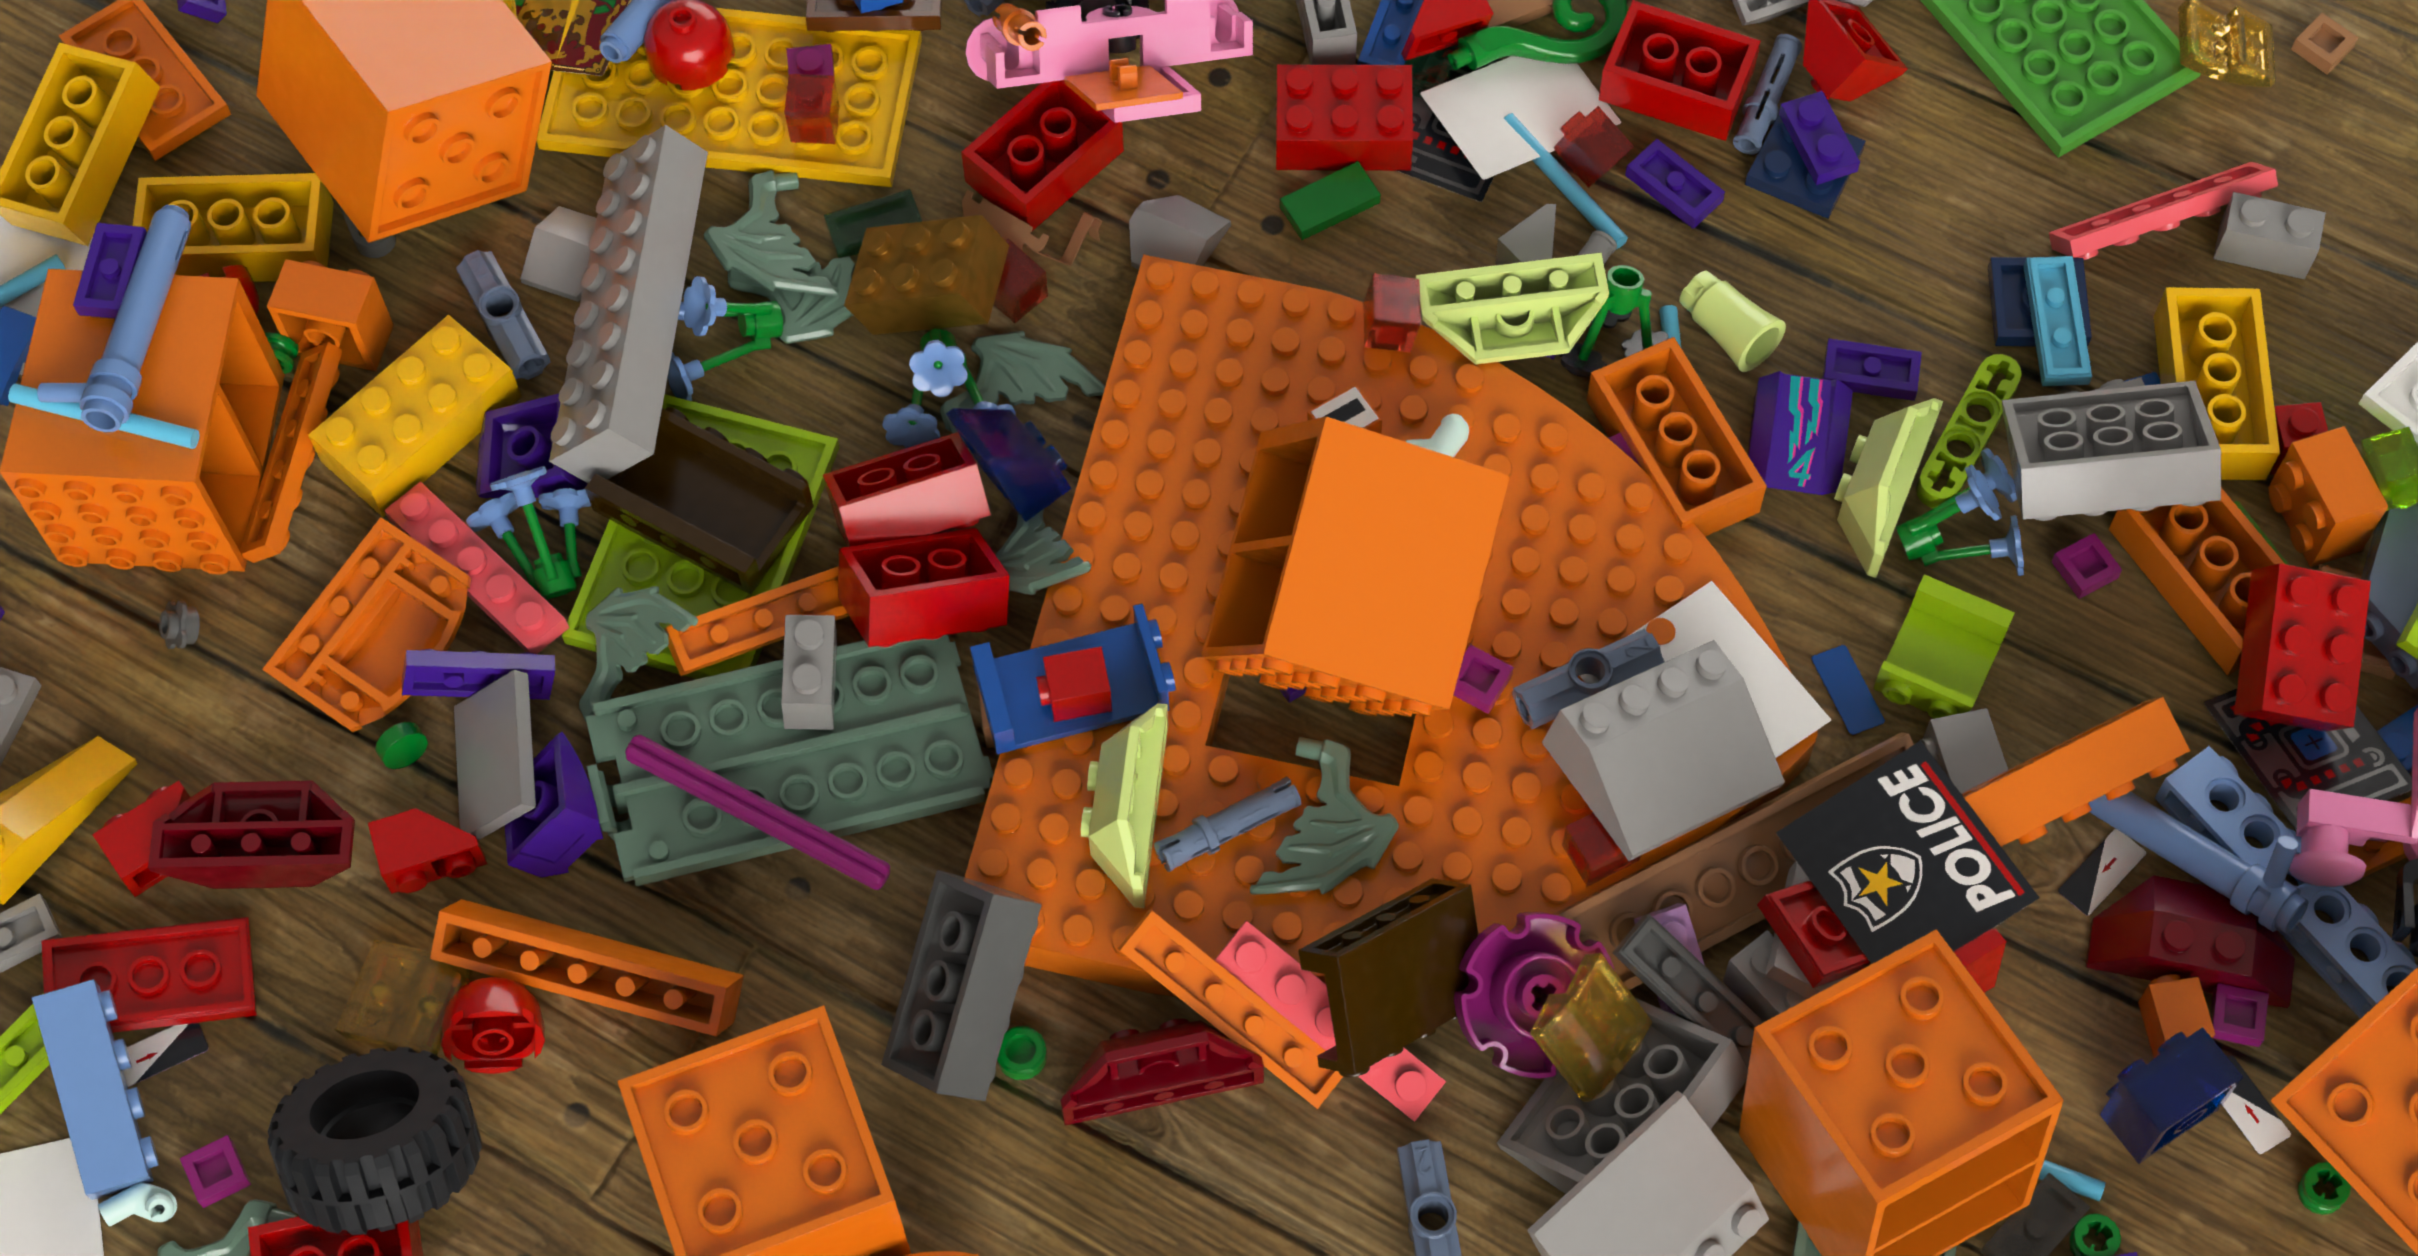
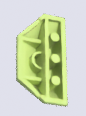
M1602 253L1420 274L1415 277L1422 320L1475 365L1569 353L1609 297Z
M1936 398L1874 420L1868 437L1859 434L1849 460L1857 464L1853 476L1846 473L1843 474L1834 500L1842 502L1837 521L1866 574L1874 578L1878 575L1940 413L1943 401Z
M1157 703L1101 744L1099 762L1090 761L1087 790L1095 791L1093 808L1084 807L1081 837L1089 838L1091 857L1134 908L1145 907L1169 726L1168 704Z

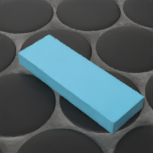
M2073 256L2026 258L2023 267L2042 386L2089 385L2092 372Z

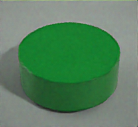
M402 722L388 728L380 736L375 750L387 768L401 769L411 765L423 755L427 748L428 740L417 724Z
M1027 1026L1010 1028L1004 1034L997 1059L998 1066L1005 1075L1012 1079L1027 1080L1033 1078L1042 1071L1047 1061L1045 1041L1041 1034L1033 1028Z

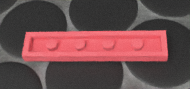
M2249 162L2049 232L2052 250L2067 256H2073V258H2083L2085 260L2098 255V249L2109 245L2123 246L2135 243L2140 239L2139 235L2146 232L2175 229L2180 226V221L2192 216L2207 217L2219 213L2221 206L2229 203L2233 192L2260 198L2262 196L2261 192L2278 186L2276 170L2255 162Z
M421 481L384 510L389 521L395 527L470 576L471 585L470 589L467 588V596L525 652L538 654L570 628L565 617Z
M1245 920L1214 960L1327 1051L1334 1047L1336 1044L1327 985L1310 971L1301 970L1299 962ZM1404 1047L1400 1054L1382 1059L1370 1066V1070L1366 1074L1358 1076L1414 1122L1446 1083L1443 1078Z

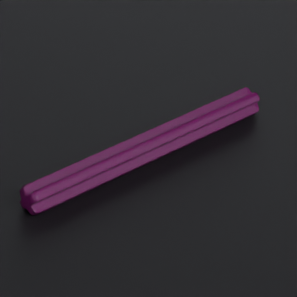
M635 735L628 744L625 751L626 759L640 768L874 890H880L888 880L891 872L890 865L878 857L643 735Z

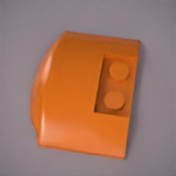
M380 517L262 670L351 732L358 731L363 728L362 726L383 718L411 696L402 695L401 679L406 650L434 649L437 651H447L464 616L467 588L470 589L471 578Z

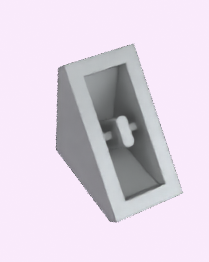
M1556 204L1544 205L1498 238L1495 263L1503 265L1552 259Z

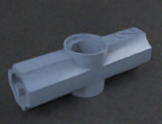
M476 250L464 256L463 261L456 267V271L477 308L488 335L495 342L506 364L512 369L515 379L525 378L529 380L542 374L543 369L551 363L550 357L523 310L518 294L511 288L492 251L482 252ZM509 312V313H508L507 315H505V316L497 317L498 315H500V314H502V313Z
M1643 629L1600 649L1586 648L1579 650L1572 656L1569 663L1514 687L1512 696L1522 720L1531 729H1534L1554 720L1561 709L1664 663L1660 646L1653 634ZM1591 674L1597 677L1599 682L1588 684L1581 681L1578 676Z
M1427 1139L1413 1141L1405 1146L1398 1147L1397 1156L1409 1219L1408 1233L1413 1242L1415 1256H1462L1456 1227L1457 1210L1451 1199L1441 1141L1435 1142ZM1436 1213L1445 1220L1446 1225L1442 1229L1431 1231L1425 1229L1418 1219L1424 1214Z

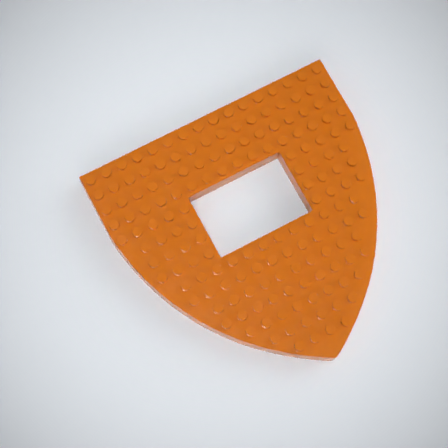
M1143 254L1061 539L1065 540L1074 550L1068 560L1061 563L1068 562L1070 559L1079 556L1084 562L1089 561L1092 566L1090 571L1047 588L1030 649L1133 624V606L1142 603L1147 620H1157L1163 648L1156 650L1160 663H1170L1176 691L1169 692V726L1145 907H1133L1091 857L1089 838L1081 837L1084 807L1093 808L1095 791L1087 790L1090 761L1099 762L1101 744L1134 720L1001 753L965 878L1012 891L1042 904L1038 916V926L1032 937L1024 966L1146 993L1176 996L1118 949L1149 909L1154 911L1213 960L1246 920L1300 963L1299 949L1433 878L1471 884L1478 935L1493 923L1504 925L1508 931H1511L1516 926L1517 914L1524 912L1555 914L1710 834L1729 821L1775 798L1808 765L1818 731H1815L1776 758L1785 781L1782 787L1628 861L1542 744L1554 720L1531 729L1529 725L1524 723L1518 713L1512 691L1518 685L1569 663L1572 656L1579 650L1603 648L1629 636L1647 623L1646 631L1653 634L1659 645L1671 642L1676 633L1673 623L1665 618L1656 617L1711 581H1713L1791 672L1763 619L1719 553L1694 522L1681 528L1651 477L1616 444L1569 407L1499 362L1475 365L1435 330L1344 295ZM1355 384L1382 418L1381 434L1404 442L1412 439H1430L1441 425V421L1445 416L1458 414L1468 423L1469 435L1468 440L1454 458L1510 475L1465 652L1471 644L1514 667L1513 676L1489 714L1453 696L1450 710H1431L1430 717L1415 715L1399 786L1350 776V790L1369 811L1377 815L1390 813L1399 824V829L1375 869L1364 867L1325 894H1321L1320 889L1275 894H1250L1251 885H1256L1264 872L1274 871L1283 873L1290 868L1300 866V864H1283L1276 856V851L1286 836L1300 833L1293 828V824L1303 815V811L1307 806L1321 807L1326 805L1317 798V792L1322 779L1320 769L1212 747L1230 675L1214 670L1216 662L1202 658L1201 654L1260 433L1307 421V412L1310 409ZM1284 777L1291 779V783L1295 785L1301 798V805L1299 807L1282 813L1246 833L1238 835L1220 845V851L1212 855L1204 853L1174 868L1170 872L1166 871L1164 864H1161L1154 848L1155 842L1161 841L1193 825L1192 820L1201 815L1207 818L1271 786ZM1311 972L1326 984L1325 974Z

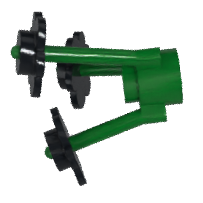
M1618 265L1608 271L1609 297L1591 321L1592 324L1583 345L1576 343L1569 353L1558 354L1562 357L1560 360L1561 364L1570 373L1579 377H1590L1591 372L1607 366V363L1601 360L1602 355L1592 350L1602 326L1611 329L1616 326L1617 322L1629 320L1635 307H1639L1641 329L1635 331L1632 334V338L1625 339L1621 345L1622 350L1625 351V357L1669 339L1666 332L1659 331L1653 333L1651 331L1649 304L1652 292L1642 288L1644 277L1636 268Z

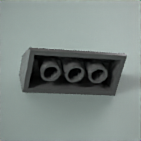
M937 870L881 1065L937 1094L986 1101L990 1083L995 1076L996 1062L1004 1034L1009 1027L1010 1013L1017 989L1023 978L1024 965L1031 940L1038 926V916L1042 904L1012 891Z

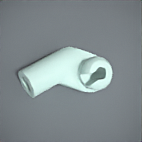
M1449 414L1442 419L1441 425L1430 439L1406 440V442L1454 457L1468 440L1469 425L1462 416Z
M140 1182L99 1203L98 1208L105 1222L111 1227L133 1214L153 1222L168 1221L177 1210V1201L170 1191L146 1182Z

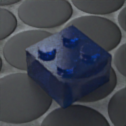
M2203 1027L2189 1037H2186L2182 1031L2172 1036L2158 1048L2157 1051L2160 1055L2150 1063L2146 1064L2142 1058L2133 1062L2117 1076L2119 1082L2106 1093L2109 1101L2100 1113V1116L2138 1164L2217 1112L2243 1078L2241 1073Z

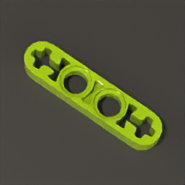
M1993 354L1985 358L1979 366L1921 471L1916 491L1917 496L1926 506L1935 508L1960 493L1968 479L1965 467L1969 465L1976 466L1981 457V451L1987 446L2003 416L2002 400L2012 399L2019 385L2022 375L2021 367L2010 356ZM1997 372H2000L2006 376L2000 382L1994 395L1987 390L1992 377ZM1971 405H1982L1990 411L1992 418L1985 422L1974 421L1969 417L1966 409ZM1953 440L1964 441L1970 446L1972 454L1965 458L1955 457L1948 451L1947 444ZM1943 468L1951 471L1946 487H1943L1939 492L1934 490L1932 486L1933 483L1935 484L1938 481Z

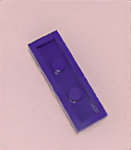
M434 649L406 650L401 679L402 695L470 697L512 670H517L528 674L530 699L550 700L556 671L555 655H538L529 652L510 654L487 653L484 651L452 652Z

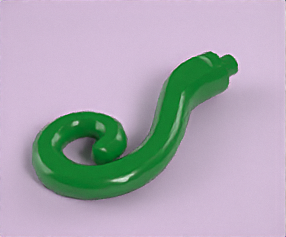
M1553 0L1552 11L1554 18L1565 30L1573 33L1584 32L1591 29L1594 25L1595 17L1589 12H1576L1572 9V0ZM1598 0L1605 12L1604 24L1596 33L1582 39L1563 40L1511 26H1490L1478 29L1459 38L1458 49L1448 54V61L1455 70L1465 65L1472 70H1476L1496 59L1508 56L1558 64H1575L1591 61L1612 49L1628 12L1626 0Z

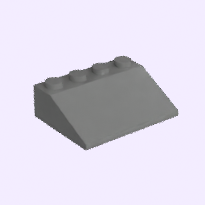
M2196 381L2002 400L2016 496L2023 520L2048 521L2058 516L2075 514L2098 516L2107 511L2126 509L2149 511L2157 506L2178 504L2199 506L2205 502L2221 500V448Z
M1715 640L1561 709L1542 741V744L1628 861L1782 787L1785 782L1744 678Z
M1622 993L1605 1003V1014L1612 1018L1614 1023L1602 1046L1580 1066L1569 1064L1565 1059L1560 1060L1556 1067V1075L1544 1079L1498 1140L1497 1144L1501 1150L1566 1194L1676 1091L1685 1095L1711 1130L1747 1080L1748 1069L1733 1040Z
M1676 1091L1527 1231L1541 1256H1732L1750 1237L1757 1233L1769 1218L1751 1182L1685 1095Z

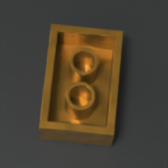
M982 215L866 228L844 306L872 335L988 324L1009 244Z

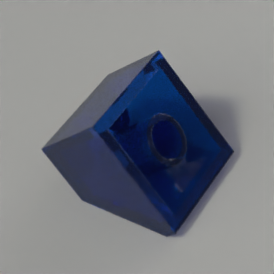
M953 408L946 413L983 472L1025 522L1072 489L1062 474V471L1068 468L1067 464L1052 445L1045 449L1042 447L1047 442L1030 420L1023 425L1011 410Z

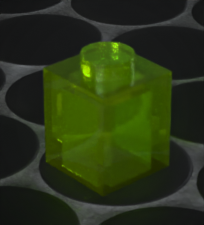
M2410 427L2361 440L2362 458L2389 506L2386 511L2395 508H2408L2418 503V446Z

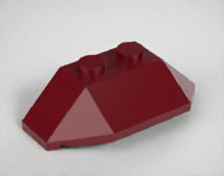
M312 780L214 782L184 801L169 815L164 814L153 822L148 868L151 872L212 889L314 887L351 867L355 820Z
M2153 875L2092 919L2085 967L2150 981L2170 974L2180 975L2181 979L2199 977L2204 992L2213 993L2214 988L2219 983L2268 993V1005L2288 1008L2291 1002L2295 958L2277 930L2272 932L2259 924V917L2252 913L2246 916L2230 905V899L2211 887Z
M1173 1019L1161 1024L1159 1029L1139 1033L1136 1029L1121 1030L1112 1034L1109 1040L1100 1041L1061 1098L1064 1124L1080 1123L1264 1083V1064L1261 1056L1230 1040L1223 1033L1201 1020L1189 1022L1187 1019Z

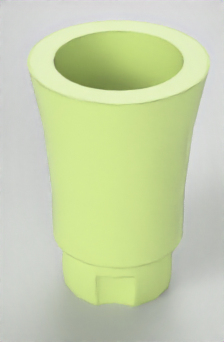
M1707 270L1694 276L1680 295L1679 302L1690 312L1692 319L1724 349L1741 372L1750 371L1765 361L1777 348L1784 336L1786 324L1783 320L1763 310L1727 281H1721Z

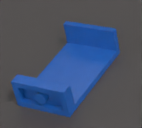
M1143 603L1133 606V624L998 658H993L989 642L970 647L975 676L997 754L1134 720L1157 703L1168 704L1169 711V692L1176 691L1175 680L1170 663H1160L1156 650L1163 648L1160 629L1156 619L1147 620ZM1102 646L1111 689L1112 712L1054 722L1051 704L1041 706L1036 677L1045 675L1043 657Z

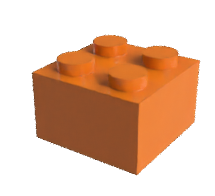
M285 259L267 303V308L279 334L292 339L298 344V356H301L302 352L329 342L343 350L339 364L371 371L377 370L394 326L374 277L356 269L342 271L327 268L323 264L312 260H306L302 263Z
M2345 426L2292 442L2268 487L2269 499L2276 512L2282 513L2290 528V538L2294 548L2299 553H2303L2310 567L2362 551L2389 507Z

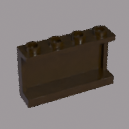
M673 407L662 408L655 450L652 456L609 479L595 474L585 487L593 511L749 594H752L814 507L808 482L801 474L789 468L783 471L769 464L762 454L752 448H745L744 450L729 443L722 433L711 427L702 429L692 424L682 412Z
M1432 878L1298 950L1301 970L1325 974L1336 1045L1317 1056L1320 1068L1339 1071V1074L1344 1077H1356L1366 1074L1370 1070V1066L1386 1057L1400 1054L1406 1045L1418 1038L1433 1035L1437 1027L1451 1019H1457L1454 994L1457 991L1465 990L1469 983L1467 974L1459 970V965L1466 950L1478 936L1471 884Z

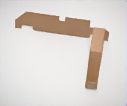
M968 189L962 200L964 217L982 215L1000 233V236L1009 244V248L1019 254L1025 243L1027 248L1071 266L1088 232L1089 236L1100 241L1098 230L1102 220L1084 212L1062 258L1058 259L1041 252L1049 239L1048 235L1043 233L1040 239L1031 234L1032 226L984 198L980 204L972 200L973 192Z

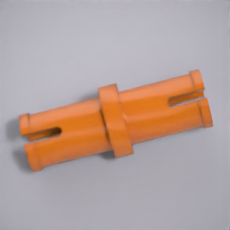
M1010 3L1001 4L995 9V12L1000 14V18L993 15V24L1002 32V35L1008 42L1021 46L1027 51L1038 50L1044 45V42L1039 40V36L1047 38L1046 29L1035 20V16L1031 12Z

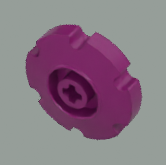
M1524 912L1517 914L1516 926L1511 931H1508L1504 925L1493 923L1481 932L1466 950L1459 965V970L1467 974L1469 983L1465 990L1455 992V1011L1461 1030L1473 1048L1484 1051L1488 1047L1493 1048L1492 1064L1494 1066L1523 1077L1548 1078L1556 1075V1067L1560 1060L1565 1059L1569 1064L1580 1066L1602 1046L1614 1023V1020L1605 1014L1604 1006L1609 999L1618 997V982L1614 965L1601 942L1588 939L1584 943L1580 942V924L1568 918L1550 913ZM1534 986L1539 987L1537 992L1542 997L1538 1004L1534 1003L1535 996L1531 993Z

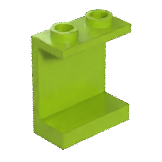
M1924 574L1890 653L1880 668L1873 689L1881 692L1888 700L1896 704H1909L1928 712L1929 716L1933 719L1970 712L2015 612Z

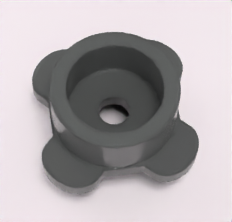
M169 601L166 605V610L161 613L159 621L160 634L165 639L167 648L174 649L175 646L177 648H184L186 644H194L196 642L200 627L199 614L196 607L187 606L185 601H178L177 604L175 601Z

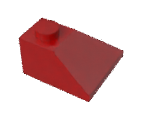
M1837 0L1808 1L1803 66L1813 77L1810 83L1816 92L1823 91L1828 100L1834 98L1851 102L1902 76L1908 70L1858 6Z

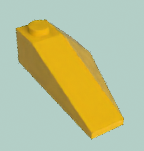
M97 736L0 793V904L4 905L131 772L137 765L135 758Z

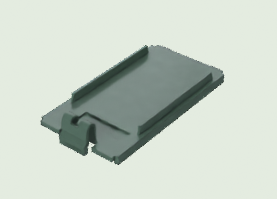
M943 635L941 638L934 640L917 639L899 642L890 647H868L865 640L838 646L836 656L834 730L784 729L781 705L783 659L593 703L595 714L585 716L596 764L587 766L598 810L602 831L607 832L608 836L615 841L624 882L634 880L635 885L640 886L794 848L629 762L626 759L625 751L635 735H643L837 837L985 802V793L989 792L994 775L989 757H983L957 668L961 666V661L955 641L950 642L948 635ZM616 759L620 782L615 785H607L604 772L597 769V763ZM612 807H617L618 815L628 813L629 819L623 822H616Z

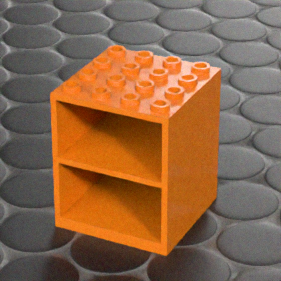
M267 0L256 96L366 241L370 243L527 191L552 61L503 0Z
M48 269L20 385L38 389L40 383H87L93 364L101 359L115 319L81 316L76 312L73 303L83 270ZM174 275L140 371L142 383L137 396L132 400L133 408L131 413L198 430L200 437L196 448L190 449L120 430L114 432L97 431L81 420L19 404L15 405L0 474L58 562H62L65 565L84 567L87 563L108 564L111 567L123 570L132 569L134 566H148L166 572H177L181 568L201 569L216 575L226 574L228 571L245 572L247 559L243 558L239 550L267 464L285 374L238 278Z
M1327 416L1262 431L1259 436L1201 657L1215 661L1214 670L1237 677H1243V674L1256 677L1261 675L1260 684L1280 690H1288V687L1298 690L1306 688L1304 694L1306 698L1332 704L1333 701L1347 704L1350 702L1348 710L1367 716L1377 717V714L1394 717V714L1412 717V714L1430 717L1431 710H1450L1510 475Z
M1936 929L1754 1027L1739 1136L1798 1222L1800 1221L1821 1256H1939L2030 1205L2064 1100Z
M2417 967L2270 1101L2418 1255Z
M824 1005L617 1081L675 1256H903L911 1254L893 1193Z

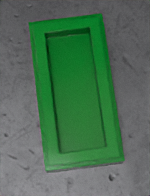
M1359 161L1280 198V209L1300 239L1304 240L1381 202V194Z

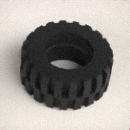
M397 1047L396 1051H387L385 1048L370 1049L369 1054L357 1056L354 1053L342 1057V1061L332 1066L326 1064L316 1069L314 1076L309 1079L303 1078L293 1086L291 1095H284L271 1118L268 1128L269 1149L290 1208L299 1215V1218L316 1228L320 1226V1228L327 1232L337 1234L342 1230H347L352 1235L366 1234L367 1230L377 1228L380 1232L396 1229L395 1224L407 1220L409 1223H413L424 1218V1212L432 1208L438 1210L448 1203L452 1192L459 1193L466 1185L469 1175H472L480 1158L479 1152L482 1148L480 1132L463 1077L458 1074L457 1069L443 1058L425 1050L417 1053L410 1047Z

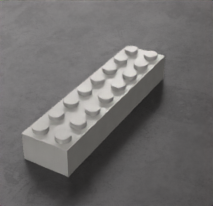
M664 125L650 135L642 136L636 144L620 154L612 155L603 170L605 180L602 195L596 205L598 215L595 231L589 241V249L591 251L587 270L581 281L583 291L580 307L574 316L576 327L572 345L566 356L568 367L565 383L559 393V401L561 403L557 423L551 432L553 443L549 462L587 483L591 481L595 474L609 479L652 456L655 450L708 155L706 150L667 125Z

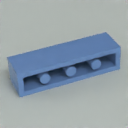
M93 979L32 997L86 1196L94 1200L123 1191L140 1182H153L150 1168L159 1166L158 1157L151 1136L142 1138L137 1119L145 1117V1111L138 1088L128 1089L123 1070L132 1068L124 1039L114 1040L109 1021L118 1019V1014L111 991L101 992L100 986Z

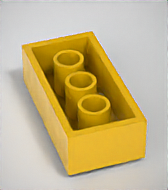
M59 42L0 169V215L13 226L88 246L160 86L136 62Z
M315 173L138 178L133 226L144 227L148 231L153 214L165 205L179 206L189 214L191 230L175 275L200 276L208 272L210 277H223L226 275L222 267L243 265L247 268L254 282L277 281L285 259L302 263L306 260H312L328 268L334 202L330 192Z
M2166 287L2154 314L2160 383L2196 381L2221 448V480H2266L2280 454L2260 289Z
M448 314L308 434L320 461L377 513L385 517L384 510L420 481L422 483L425 482L481 433L485 412L511 406L522 396L512 369Z

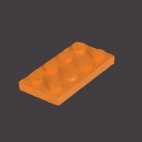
M117 0L59 35L63 44L136 62L160 86L137 138L154 161H157L231 115L226 102L143 0Z

